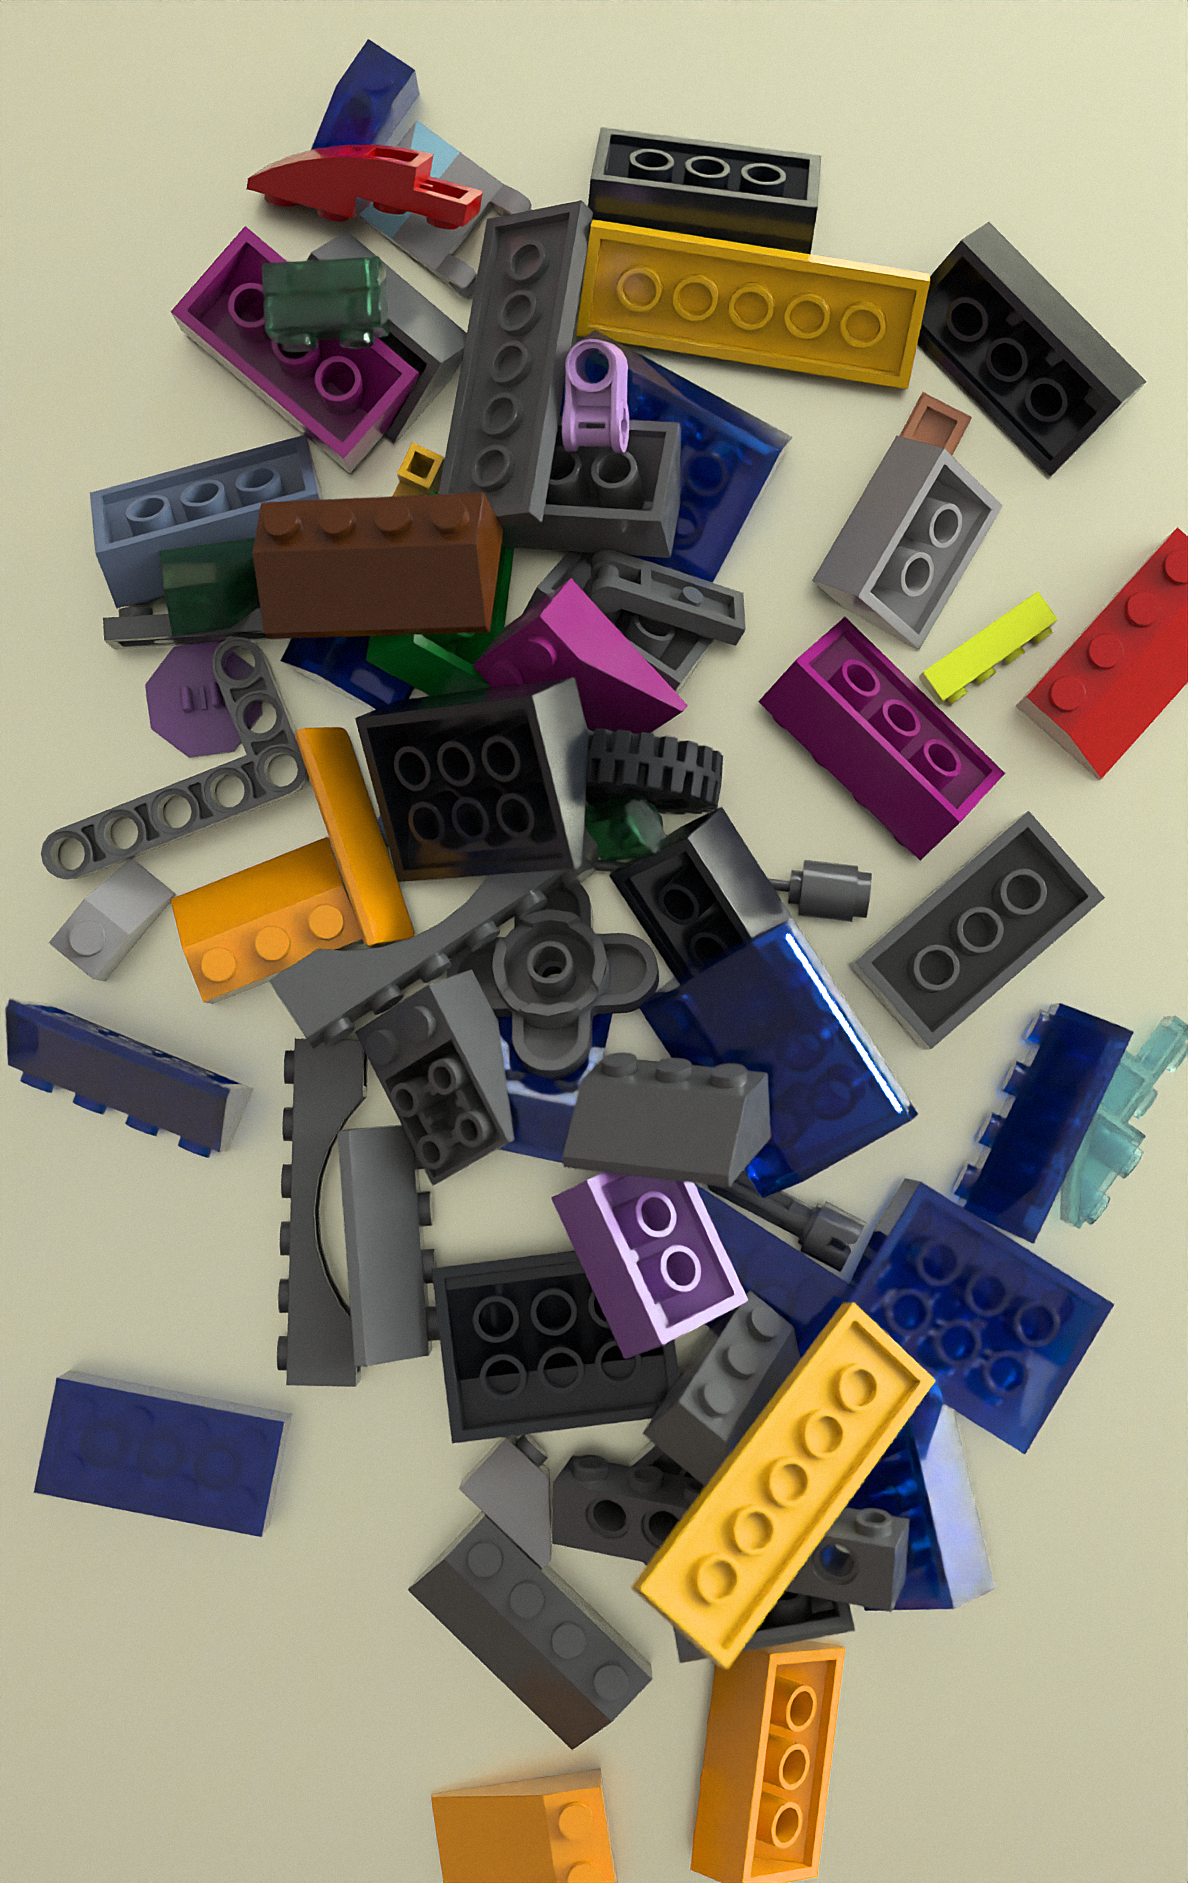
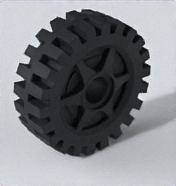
M607 729L588 730L585 801L588 804L608 805L609 808L615 809L629 808L631 811L638 812L647 810L660 814H666V812L673 814H686V812L702 814V812L709 813L717 809L723 770V755L719 751L688 740L678 741V738L655 737L652 733L641 732V734H632L631 731L617 730V732H611Z

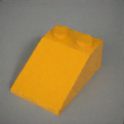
M601 1768L431 1794L443 1883H618Z

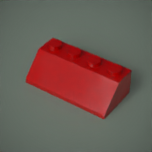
M1177 527L1163 540L1016 705L1020 711L1098 780H1101L1188 683V536Z

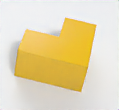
M412 442L397 472L399 483L393 496L427 495L433 491L439 493L445 458Z

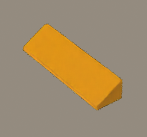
M313 727L297 730L295 737L364 944L370 948H380L414 937L415 931L348 732L342 727Z

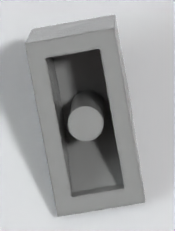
M131 858L81 902L49 941V944L92 979L106 981L171 902L170 899L175 897L176 893Z
M526 1434L522 1435L519 1439L515 1436L502 1437L462 1479L459 1490L544 1569L551 1561L552 1555L550 1469L543 1464L549 1457Z

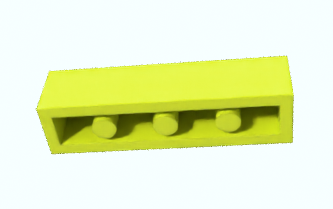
M1037 591L923 671L919 679L938 705L946 700L952 705L968 693L964 687L974 680L979 685L997 673L993 667L1001 661L1005 660L1009 665L1025 653L1022 647L1028 642L1034 640L1037 645L1054 633L1051 626L1058 621V618Z

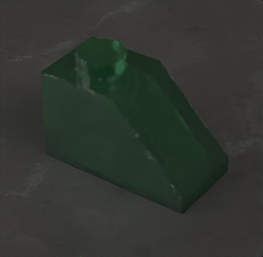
M255 538L159 551L172 637L230 629L260 606L253 560Z

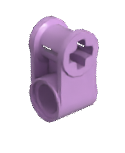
M595 339L582 340L572 347L567 355L565 364V405L562 416L564 448L567 452H576L579 446L612 447L615 453H624L629 438L627 359L621 349L614 344ZM602 351L609 361L608 374L600 382L592 383L585 373L586 360L594 352ZM588 423L606 424V427L604 429L586 428V425Z

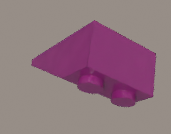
M571 578L503 628L472 665L492 688L575 677L586 726L591 731L607 729L611 732L627 730L631 731L632 734H641V732L651 733L682 713L688 706Z

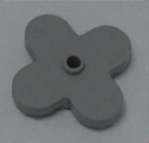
M564 884L545 896L548 901L539 911L532 912L521 920L514 916V929L506 937H496L492 942L477 951H471L469 947L465 948L451 958L452 965L447 970L448 978L472 969L495 1016L512 1017V1041L519 1061L529 1072L543 1078L554 1079L568 1076L585 1063L592 1047V1020L595 1015L635 1011L650 1001L659 984V968L655 953L644 940L626 933L596 934L593 931L591 902L581 884L567 889ZM555 973H558V974H559V975L556 976V977L547 978V977H548L549 975H551V974H555Z

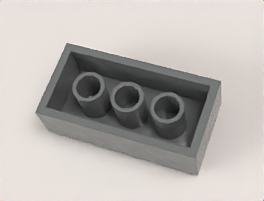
M1027 811L1015 819L849 965L923 1050L932 1049L1105 897L1031 812Z

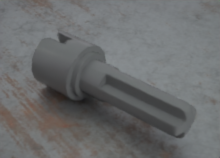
M745 1171L741 1172L730 1187L708 1185V1189L711 1192L799 1237L798 1244L802 1245L801 1252L839 1272L842 1271L851 1253L848 1244H855L866 1224L865 1221L825 1201L823 1206L818 1203L816 1208Z

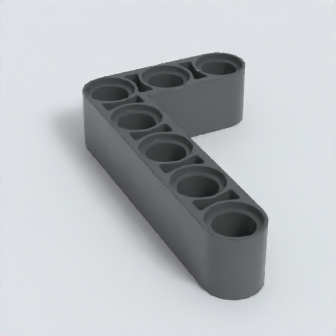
M228 638L218 645L212 658L214 675L246 755L57 829L48 835L43 842L41 850L42 862L49 873L62 879L87 877L131 858L292 796L304 788L309 776L295 737L297 732L267 657L260 647L246 638ZM240 649L251 651L255 659V667L251 675L241 680L231 679L226 671V661L229 655ZM258 702H268L272 704L276 711V722L265 733L253 732L247 723L249 709ZM287 754L293 757L297 763V776L289 785L279 787L270 780L268 766L274 757ZM227 775L237 776L244 785V796L240 803L234 807H225L216 798V785L220 779ZM173 796H182L191 807L190 819L181 828L171 827L163 816L164 805ZM126 816L136 824L138 836L131 847L121 849L112 841L110 832L114 822L120 817ZM71 837L80 841L85 852L83 862L74 870L64 867L58 856V850L62 842Z

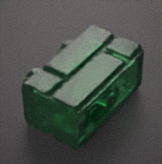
M379 256L263 264L265 330L274 343L282 342L283 350L291 352L312 351L317 349V340L339 339L340 346L344 348H366L374 346V337L389 336L386 269Z

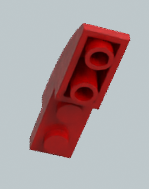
M375 144L323 147L290 155L265 166L250 176L246 188L265 194L264 199L274 205L292 207L301 204L317 209V215L331 221L343 222L348 221L350 218L353 219L370 206L372 201L373 207L378 211L395 215L405 214L408 211L426 216V222L434 227L448 230L458 229L459 226L464 227L478 215L483 195L481 190L431 177L430 173L434 154L403 147Z

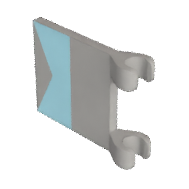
M416 120L396 147L434 154L430 173L431 177L483 191L479 214L464 227L459 226L458 229L448 230L434 227L426 222V216L408 211L400 215L378 211L373 207V202L371 201L370 205L359 213L357 217L436 274L461 297L469 298L475 290L476 273L471 266L452 256V254L490 206L496 209L502 216L530 211L532 210V204L521 192L500 182Z

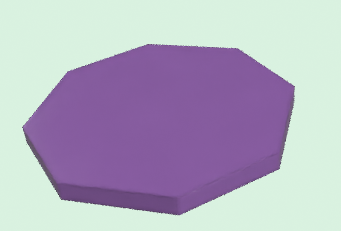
M205 642L173 647L145 684L151 729L189 758L235 752L241 744L240 737L212 667L213 653L221 642ZM234 652L227 658L226 671L231 679H245L254 670L253 666ZM261 702L251 706L248 711L247 723L250 729L254 727L263 715Z

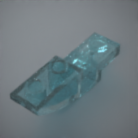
M1177 1016L1163 1017L1136 1056H1133L1125 1049H1112L1096 1074L1074 1123L1064 1160L1060 1190V1220L1067 1225L1080 1229L1084 1222H1087L1089 1225L1096 1222L1110 1202L1111 1198L1105 1193L1116 1177L1119 1175L1125 1179L1141 1160L1144 1151L1138 1147L1146 1135L1129 1124L1128 1121L1132 1115L1140 1119L1148 1111L1158 1095V1091L1152 1087L1165 1069L1170 1073L1174 1072L1188 1055V1043L1186 1042L1188 1039V1024Z

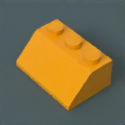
M328 836L170 899L181 946L204 1003L214 1004L267 983L317 949L347 951L364 944Z

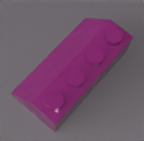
M246 226L171 310V314L181 331L349 473L355 469L387 432L419 377V372Z
M846 617L841 619L798 657L758 701L772 715L774 721L779 726L786 729L812 754L814 760L820 766L827 769L852 793L854 799L861 806L867 808L893 834L899 844L908 848L920 861L970 813L1005 774L996 763Z

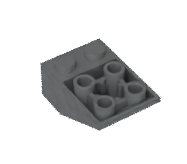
M472 969L428 984L355 1031L432 1186L514 1140L499 1024Z

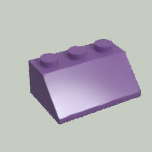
M604 1172L551 1197L624 1359L661 1346L748 1302L747 1296L694 1183Z

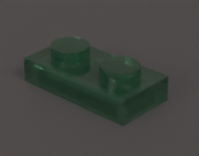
M642 794L635 795L634 797L616 798L614 801L605 800L590 803L585 807L584 827L598 845V856L601 860L618 861L653 856L671 843L662 828L663 820L660 813L653 804L643 798Z

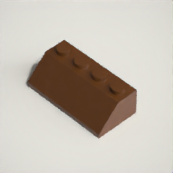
M484 492L261 502L253 547V560L264 634L268 639L490 632L503 528Z

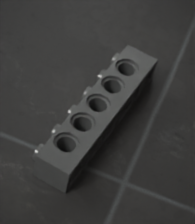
M573 1455L553 1482L552 1544L649 1563L704 1490L705 1486L694 1477L689 1478L663 1473L660 1469L653 1466L642 1465L632 1467L607 1462L604 1458L596 1455L580 1457ZM613 1502L617 1503V1504L620 1505L622 1508H619V1507L616 1506ZM844 1507L784 1591L892 1612L905 1583L909 1519L893 1517L879 1509L857 1510ZM667 1512L673 1514L678 1519L671 1517ZM835 1545L844 1547L850 1553L841 1551Z

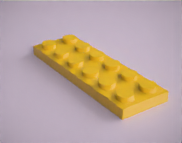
M593 219L590 228L576 336L908 389L930 284V274Z
M854 1302L843 1303L631 1588L717 1666L728 1669L936 1380Z

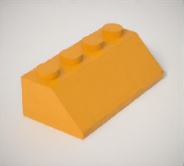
M803 1640L739 1652L728 1669L717 1666L714 1663L715 1672L710 1712L707 1720V1737L703 1769L700 1776V1793L696 1825L693 1833L690 1870L721 1883H787L818 1877L845 1647Z

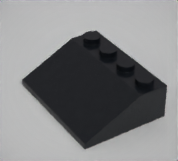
M575 677L397 700L355 718L398 882L576 869L582 865L589 734Z
M575 1251L432 1268L452 1444L652 1419L679 1378L674 1339L661 1346L624 1359Z

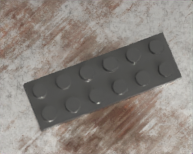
M582 200L490 218L486 222L439 494L484 492L502 527L541 523L543 519L566 380L565 364L571 349L593 211Z

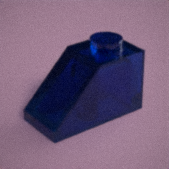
M368 39L337 83L311 150L339 145H385L420 94L415 69Z

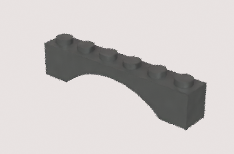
M584 827L582 865L576 869L488 875L466 903L441 923L410 939L380 948L351 951L317 949L269 980V982L311 1047L315 1048L322 1042L326 1047L332 1046L350 1035L355 1029L353 1022L371 1010L375 1015H378L396 1005L404 996L401 991L418 979H421L423 983H427L442 975L452 965L449 959L465 948L469 947L471 951H477L492 942L500 933L497 928L514 916L521 920L528 914L539 911L548 901L545 896L564 884L567 889H570L585 881L595 871L593 864L598 862V845Z
M295 1038L294 1050L285 1051L284 1082L285 1084H294L293 1107H284L282 1134L283 1141H292V1164H283L281 1196L282 1198H291L290 1221H282L280 1227V1255L289 1256V1279H280L278 1309L279 1313H288V1336H279L277 1369L278 1371H287L286 1385L356 1387L361 1380V1367L354 1366L350 1307L345 1302L329 1269L322 1244L319 1210L323 1176L333 1146L338 1139L337 1131L343 1130L348 1119L367 1098L368 1057L359 1040L343 1039L329 1047H326L322 1042L315 1048H312L307 1039Z

